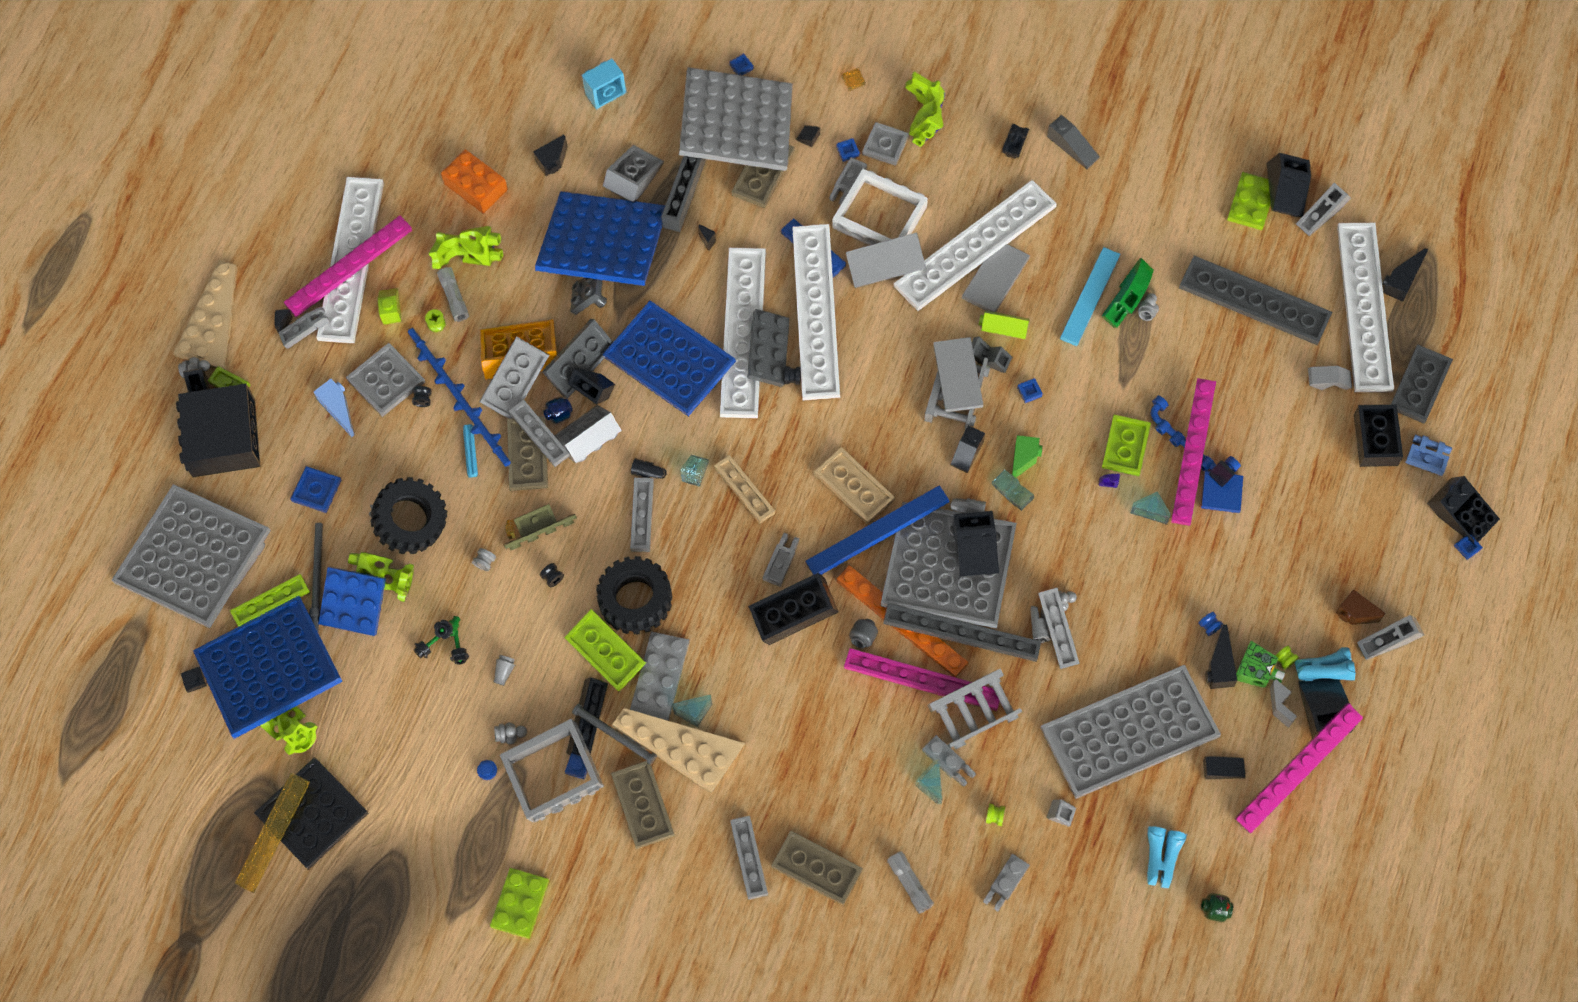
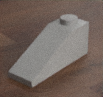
M1334 183L1303 215L1296 225L1307 235H1312L1338 213L1351 197Z
M1409 615L1357 643L1365 659L1368 660L1407 645L1424 636V633L1417 619Z

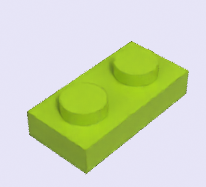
M219 366L208 379L209 384L216 388L247 384L248 388L250 387L248 381Z

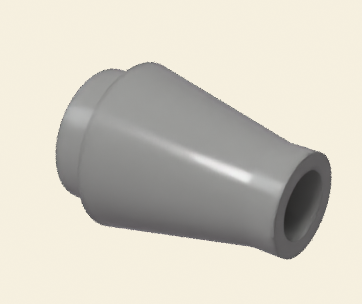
M503 655L496 659L494 683L505 686L515 666V659Z

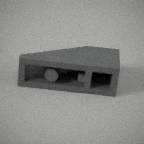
M1060 115L1049 125L1047 137L1083 167L1088 169L1099 159L1100 156L1076 126L1064 116Z

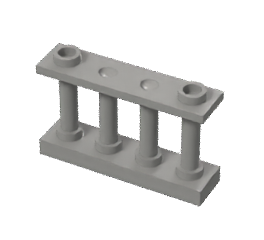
M984 358L982 366L976 365L977 373H980V389L984 376L988 377L990 366H987L988 358ZM937 371L924 421L932 423L933 417L942 416L965 422V430L968 425L974 426L976 415L973 414L975 409H970L968 415L957 412H945V409L937 406L938 400L942 401L943 399Z
M1001 668L927 705L930 712L936 710L940 714L953 742L947 744L950 748L954 746L956 750L966 745L965 740L1005 720L1009 723L1019 718L1018 714L1022 712L1021 708L1013 711L999 683L1001 682L1000 677L1004 676ZM988 683L990 687H993L1006 715L995 719L982 693V686ZM969 693L975 695L988 721V724L980 728L977 727L964 701V696ZM951 702L958 705L971 733L961 738L946 710L948 708L947 704Z

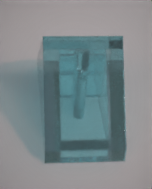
M691 455L681 467L682 482L700 487L709 460Z
M1158 492L1134 502L1130 512L1131 514L1163 524H1168L1171 515Z
M711 695L673 703V712L698 727L712 706Z
M934 760L916 780V787L936 804L942 803L939 760Z

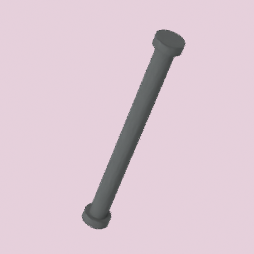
M579 703L574 707L572 714L575 716L579 715L643 757L649 765L655 761L657 757L655 753L651 754L584 710Z

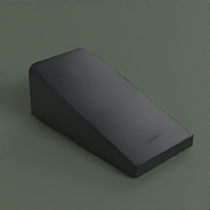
M1205 756L1203 759L1205 779L1246 778L1244 758Z

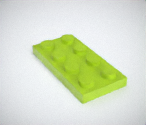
M592 609L564 637L619 692L646 664Z

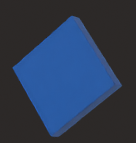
M306 466L290 500L294 503L327 513L342 480L340 477Z
M1205 471L1201 508L1240 513L1243 476L1234 475L1228 483L1221 487L1209 475L1211 471Z

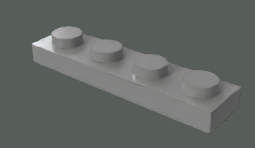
M525 400L509 410L510 415L554 467L570 456L569 452Z
M634 478L631 552H650L653 478Z
M1058 588L1038 593L1060 669L1080 664Z
M750 816L730 820L748 900L768 896Z

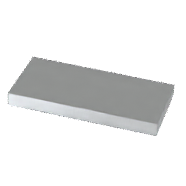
M917 232L846 252L855 288L926 269Z
M1008 244L1004 245L982 263L963 293L962 299L986 311L996 312L1030 259V255Z
M516 336L479 402L508 419H512L513 417L510 415L509 410L526 398L549 354Z
M971 337L933 342L945 412L983 408Z

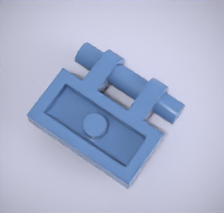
M1415 434L1413 442L1418 443L1419 446L1411 445L1405 463L1443 476L1449 456L1442 453L1450 454L1452 447L1445 445L1441 441L1438 443L1430 440L1427 436L1423 435L1421 437ZM1426 446L1435 449L1436 452L1426 449Z

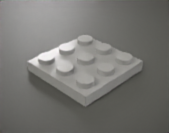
M390 343L346 376L347 381L381 417L412 394L414 387L422 386L425 383V379Z

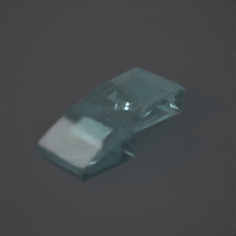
M1006 470L992 481V485L1021 511L1034 499V494L1020 485L1019 480Z

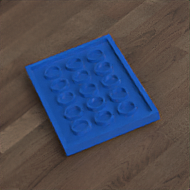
M652 301L645 305L603 353L606 360L688 417L736 362L735 358Z

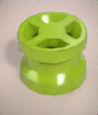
M437 309L427 312L425 321L429 330L432 332L442 331L446 325L443 313Z
M1288 645L1275 655L1284 670L1288 669L1299 659L1297 654L1291 652V648Z
M989 803L986 823L990 824L993 822L998 826H1002L1005 806L996 807L994 804Z

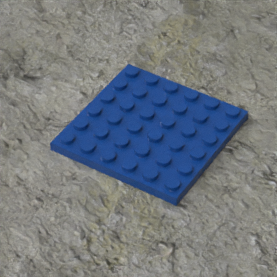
M560 191L535 264V271L645 286L662 229L661 217L666 205L636 201L633 203L629 200Z
M300 596L193 650L233 739L343 682Z

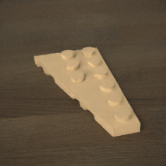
M221 260L218 261L173 353L175 357L188 361L190 358L196 357L199 361H208L210 368L216 369L219 366L226 370L225 364L226 357L228 356L227 347L228 340L230 339L232 305L234 304L233 295L238 269L236 265Z
M623 708L612 724L620 732L651 753H655L658 758L709 793L713 792L745 745V743L626 708Z

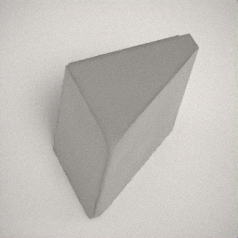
M1061 799L1053 800L1047 819L1070 827L1076 807Z

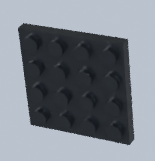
M315 757L254 812L308 870L369 814Z

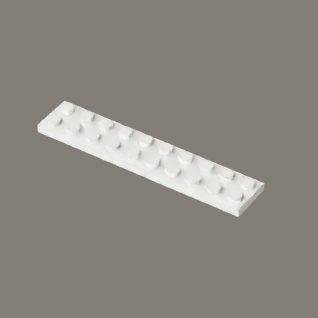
M347 177L330 267L375 234L384 185L383 179ZM369 263L324 296L322 308H324V316L328 317L329 322L322 328H318V341L355 344Z
M1031 180L924 260L926 269L904 275L894 283V288L919 311L983 263L988 257L1056 208V202Z
M1338 223L1337 231L1354 392H1393L1394 384L1376 224Z
M829 224L793 227L803 400L840 398Z
M729 248L723 350L734 357L736 362L722 377L720 417L758 418L760 382L748 379L747 374L752 314L755 309L763 311L766 249Z

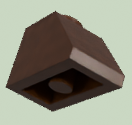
M1354 589L1336 612L1342 621L1349 622L1351 625L1380 623L1386 614Z

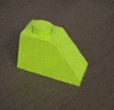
M398 288L379 291L378 307L383 325L402 322Z

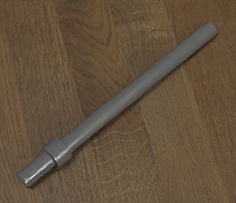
M315 523L312 608L309 610V615L318 632L321 611L322 523Z

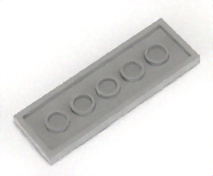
M651 631L644 656L646 664L641 668L630 710L669 721L690 643L689 639ZM623 734L625 737L636 743L634 740Z

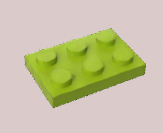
M1242 172L1227 221L1263 230L1271 205L1268 179Z
M1113 415L1102 468L1140 476L1151 422Z
M510 868L490 927L530 939L549 879Z

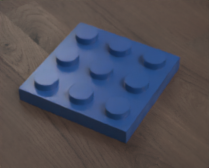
M328 567L318 624L372 636L377 635L386 578Z

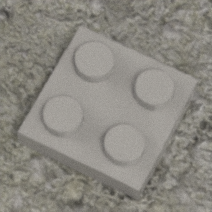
M875 122L862 155L896 166L909 138V133Z

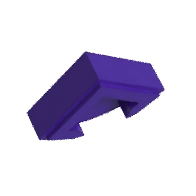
M1120 474L1103 475L1099 478L1098 485L1117 488Z

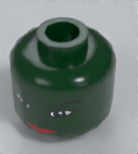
M1210 893L1206 899L1203 898L1201 910L1204 911L1206 919L1225 922L1232 916L1233 903L1228 896Z

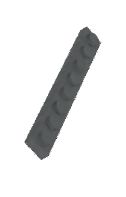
M889 603L883 622L886 625L1034 662L1038 660L1041 641Z

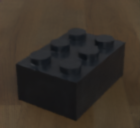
M1397 404L1358 405L1354 413L1359 466H1398L1403 458Z

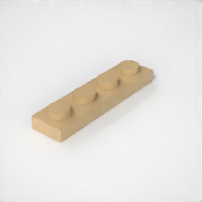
M730 455L714 465L716 471L759 524L775 514L772 506Z

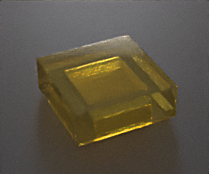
M859 68L842 74V78L849 91L865 85V80Z

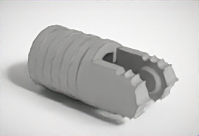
M953 498L950 506L952 510L961 513L985 511L986 502L967 498V500Z
M1031 606L1033 639L1041 641V643L1050 641V632L1043 609H1041V617L1039 618L1037 606Z

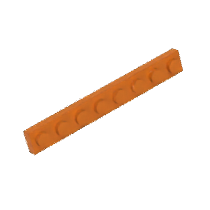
M849 565L837 577L836 581L884 620L887 607L881 606L883 592ZM892 626L953 677L956 678L968 665L967 660L940 638Z

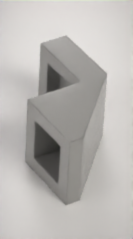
M1340 366L1308 368L1309 386L1320 390L1333 385L1344 390L1352 388L1350 370Z
M1275 679L1270 687L1273 715L1289 728L1297 717L1283 705L1291 691Z

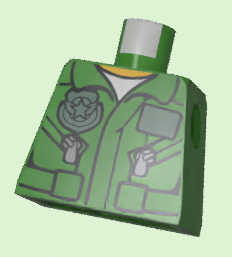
M1250 641L1236 675L1237 680L1240 682L1265 688L1269 679H1277L1281 683L1285 672L1275 668L1278 661L1275 655Z

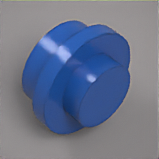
M484 760L478 765L477 773L481 779L491 780L497 774V766L491 760Z

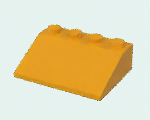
M554 319L481 329V363L485 379H493L516 336L549 354L547 361L541 369L543 371L558 355Z

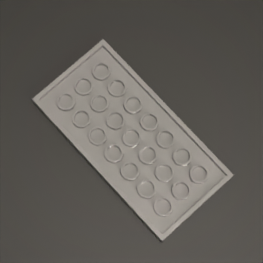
M1185 665L1040 727L1075 799L1221 736Z

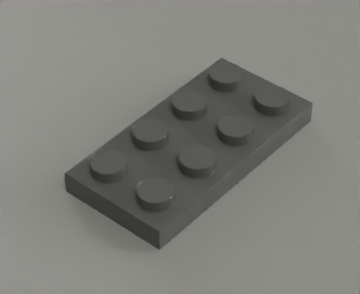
M758 309L753 311L748 379L779 387L785 384L790 318Z
M590 319L542 372L560 394L568 399L575 391L568 384L574 369L579 368L592 372L605 358L603 353L613 341L595 319Z
M1417 344L1391 403L1397 404L1398 413L1425 424L1453 359Z

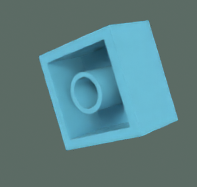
M612 58L608 61H603L599 66L589 69L582 74L585 95L596 110L626 93L623 72Z

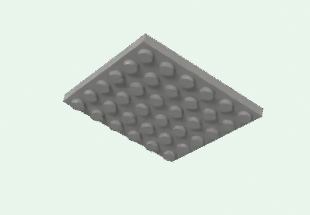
M687 67L679 155L786 171L788 167L792 83Z
M173 484L111 581L210 628L271 530L260 523Z
M937 509L896 532L881 600L882 607H887L889 603L965 623L997 629L1017 523L994 519L999 573L961 577L953 532L954 514H959L960 512Z

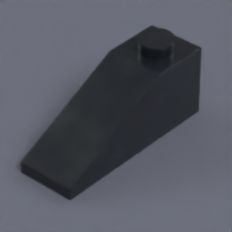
M1424 248L1393 269L1391 276L1386 275L1382 284L1385 286L1383 293L1403 302L1428 249Z
M1227 624L1222 626L1208 670L1205 672L1206 682L1210 683L1211 689L1235 687L1238 681Z

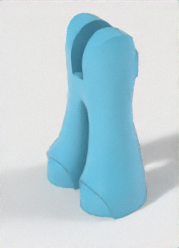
M1341 647L1337 652L1327 656L1299 659L1294 663L1300 680L1313 681L1321 678L1355 680V666L1351 660V653L1348 647Z
M1148 826L1149 863L1147 883L1155 886L1158 872L1162 870L1160 887L1168 889L1172 881L1178 854L1186 840L1187 834L1179 831L1167 832L1164 859L1162 861L1161 855L1166 829Z

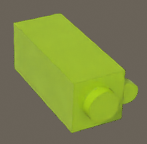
M985 311L984 315H980L979 325L982 326L981 331L1026 339L1030 319Z

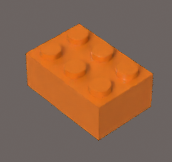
M466 149L441 172L444 185L483 214L508 190L505 178Z

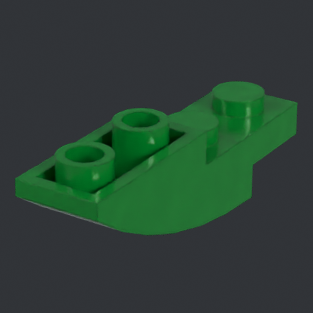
M1139 258L1119 286L1121 290L1102 314V317L1113 328H1118L1128 313L1132 314L1151 281L1154 269L1142 258Z

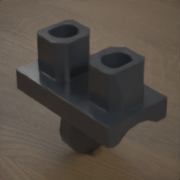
M1012 123L1002 148V153L1013 159L1019 158L1029 133V128H1022Z

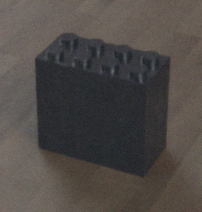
M247 384L178 394L179 401H176V408L178 413L180 412V418L177 419L179 430L181 429V435L178 436L180 447H182L179 457L181 464L185 465L186 471H189L192 477L261 467L255 398Z

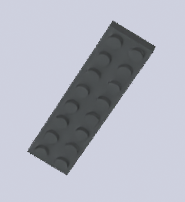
M1193 256L1179 286V289L1315 345L1319 344L1333 313L1197 256Z

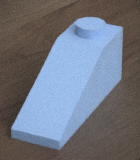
M329 379L313 393L318 402L353 437L354 431L347 400L343 393L345 389L339 382L335 383L332 379Z

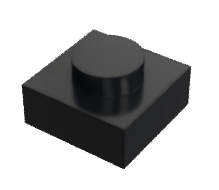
M200 666L181 673L187 693L207 686Z

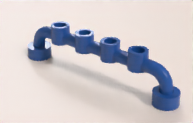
M1157 395L1152 401L1154 405L1150 413L1152 420L1157 424L1155 429L1161 435L1168 433L1171 436L1169 440L1175 447L1181 444L1185 448V436L1172 428L1168 421L1159 417L1158 411H1164L1169 404L1163 397ZM1203 454L1201 469L1203 471H1208L1209 469L1212 471L1216 464L1209 456ZM1229 456L1224 461L1234 472L1241 467L1240 463L1232 456Z

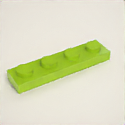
M301 574L233 608L230 612L239 627L297 596L302 597L310 593Z

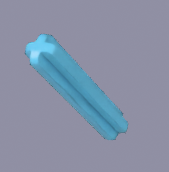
M471 424L463 426L466 468L469 478L478 476L474 434L471 433L473 428Z

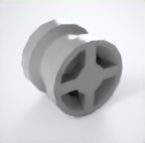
M479 548L478 556L473 559L472 564L483 571H489L491 568L490 564L495 561L496 556L486 549Z

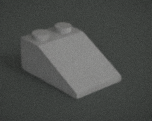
M633 145L607 169L603 187L634 203L644 193L664 161Z

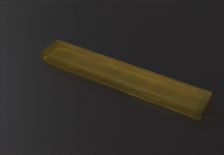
M290 773L235 882L236 885L250 892H255L310 781Z

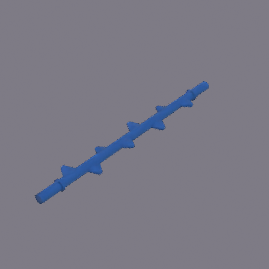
M409 329L408 334L416 343V347L421 350L417 359L419 361H429L438 374L434 380L435 384H445L457 400L453 409L455 411L464 410L474 423L471 433L482 434L492 448V452L498 456L505 467L510 465L511 461L503 452L502 447L497 444L501 435L489 433L479 419L482 412L481 407L471 408L461 394L465 387L464 384H454L442 368L446 359L444 357L436 359L415 329Z

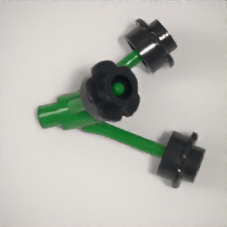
M454 616L452 620L436 622L434 625L436 636L426 644L423 641L414 644L416 648L413 650L420 659L422 657L427 659L431 653L429 647L441 637L447 639L453 636L456 649L451 651L450 660L457 665L466 663L469 655L465 648H460L458 637L460 618Z

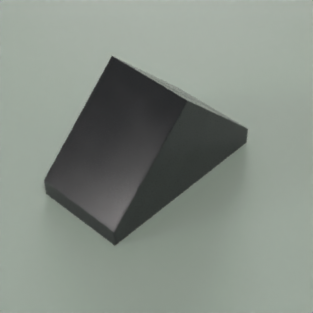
M202 368L183 371L188 392L210 389L208 377Z

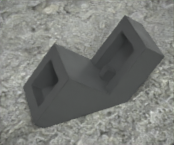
M974 337L972 347L975 360L983 365L984 358H988L987 366L1006 373L1012 356L1002 347H990L980 337Z

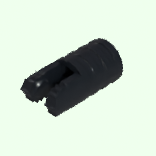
M637 458L633 460L631 475L663 479L668 475L665 468L655 466L653 462Z

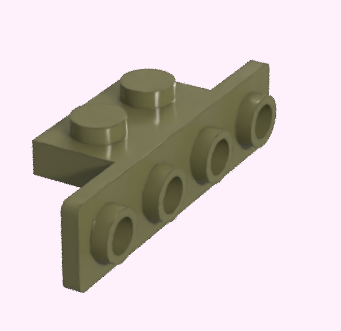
M550 505L542 506L514 519L521 537L504 544L505 549L510 548V550H514L520 547V543L525 540L529 543L539 538L538 535L545 532L548 535L555 532V527L563 525V527L573 524V519L577 517L575 514L556 521Z

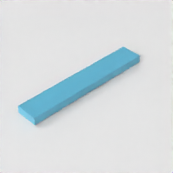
M1103 247L1060 340L1078 346L1119 260L1120 253Z

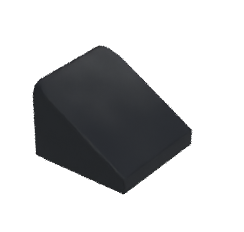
M805 125L796 141L813 147L820 135V127Z
M699 224V236L710 251L716 242L715 232Z
M289 309L275 311V328L278 334L290 324L293 318Z
M1221 460L1209 475L1223 487L1232 479L1235 472Z

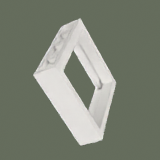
M862 169L833 217L832 228L868 245L891 240L884 235L844 218L845 213L865 182L916 205L899 237L911 234L927 208L928 198L921 193L909 190L904 185L894 183L889 178H883L873 171Z

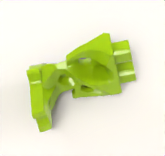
M914 71L912 79L906 82L905 88L917 97V101L924 106L917 112L910 126L909 135L913 137L912 142L921 147L926 140L931 139L944 126L941 107L946 94L940 86V81L931 82Z
M490 226L464 230L460 235L437 232L436 242L429 251V256L432 258V268L440 269L443 265L448 264L452 257L457 255H464L463 263L490 266L493 261H501L504 256L503 250L494 248V245L499 246L501 243L500 233L492 232Z
M361 552L360 554L350 553L348 563L357 565L356 572L383 578L387 574L390 575L393 581L392 583L385 582L384 590L395 591L398 594L397 599L405 602L413 580V564H407L401 570L389 568L390 564L393 563V560L367 552ZM375 562H383L384 567H376Z
M297 706L260 725L277 741L282 738L287 742L284 749L288 755L294 752H305L316 740L317 726L312 722H300L306 715ZM289 711H294L296 715L294 717L289 716ZM277 725L279 730L278 733L274 731V727H276Z

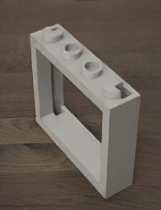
M572 719L500 754L526 819L531 822L542 821L546 818V815L558 813L564 809V806L576 804L582 800V797L594 795L596 791L604 787L578 725ZM572 734L591 780L531 810L512 764Z

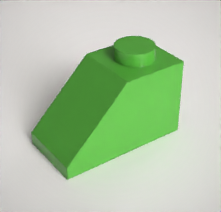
M1017 435L1012 478L1021 475L1036 464L1038 456L1041 457L1042 445H1039L1040 438Z

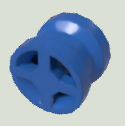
M1215 612L1209 613L1198 623L1201 627L1205 628L1208 636L1216 633L1224 625L1222 621H1218Z

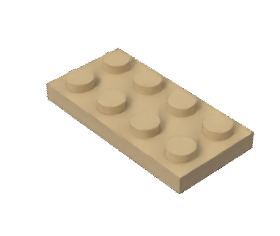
M842 447L814 471V475L867 525L895 501V497Z

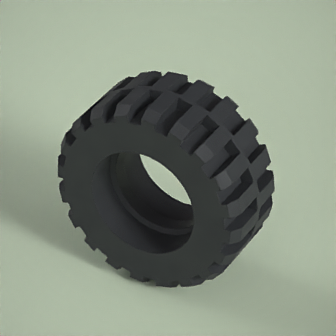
M407 477L404 481L402 478L396 479L394 483L390 482L384 489H381L373 503L370 522L371 527H374V535L381 538L379 542L382 545L386 543L389 545V550L394 551V549H397L400 554H405L406 551L410 554H416L419 550L421 552L427 550L429 546L436 542L446 525L447 510L444 509L446 506L445 500L440 499L441 493L432 490L434 487L432 484L429 483L427 486L423 484L424 480L422 479L413 481V477ZM400 501H411L418 504L426 515L424 527L417 531H406L398 527L391 517V509L394 504Z
M635 556V559L624 557L622 562H619V560L613 562L614 566L612 568L608 566L605 569V575L602 574L600 576V584L597 585L596 589L598 605L605 621L608 624H612V628L616 630L621 628L622 632L629 634V631H633L634 635L640 634L642 630H645V633L651 631L650 627L654 626L657 628L661 625L660 620L667 618V611H670L672 606V591L666 572L662 571L661 566L657 563L653 565L652 560L648 558L643 561L640 556ZM641 582L650 586L653 591L650 601L637 609H628L619 605L616 596L619 590L628 583Z

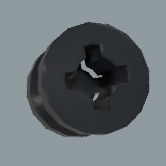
M786 366L785 384L795 383V385H800L801 367L791 368Z
M426 386L414 387L412 404L417 407L430 406L431 400L429 396H431L432 390Z
M551 563L540 572V577L545 579L547 585L551 588L562 581L564 574L557 570L555 563Z

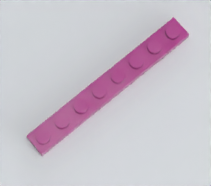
M399 215L285 300V306L295 317H298L412 231L411 226Z
M1197 378L1171 523L1191 525L1216 381Z
M849 648L844 664V669L940 696H946L972 683ZM982 686V693L990 709L997 711L1000 701L994 689ZM969 693L964 696L965 703L980 707L975 695Z
M1347 703L1234 819L1251 834L1363 717Z

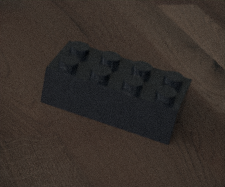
M819 573L748 606L762 641L768 645L839 613L826 579Z

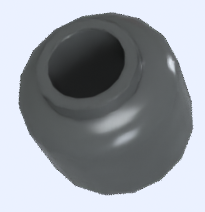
M859 619L853 625L849 637L852 644L858 648L870 647L878 635V629L871 619Z

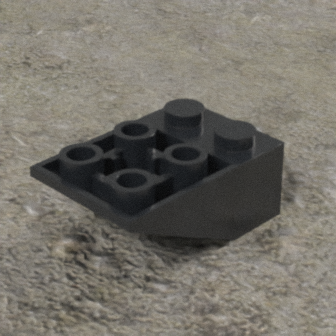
M1278 153L1267 162L1271 211L1302 218L1311 180L1310 160Z
M1465 476L1451 478L1427 503L1441 520L1463 537L1467 536L1472 544L1475 542L1472 537L1479 542L1500 520Z
M993 511L954 514L953 532L960 577L999 573Z
M1321 678L1313 681H1298L1312 739L1347 703L1350 704L1339 679Z

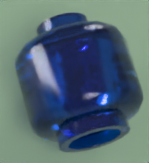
M561 396L547 401L545 410H543L545 418L551 420L554 424L569 419L571 412H573L569 400Z

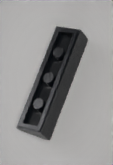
M590 677L584 681L579 704L582 705L584 710L599 719L608 683ZM576 715L574 721L577 723L591 754L597 727ZM571 734L566 754L571 755L572 753L581 756Z

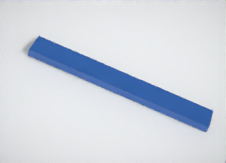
M939 485L805 562L813 575L817 573L822 575L950 501Z

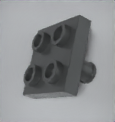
M582 278L576 281L572 286L570 312L577 315L593 303L602 308L607 302V298L601 295L602 280Z

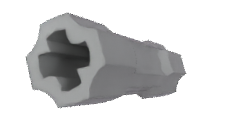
M452 268L440 269L437 274L449 302L454 321L466 320L469 314L457 286Z
M902 851L887 859L888 864L899 878L917 912L920 914L930 909L934 903L911 869Z

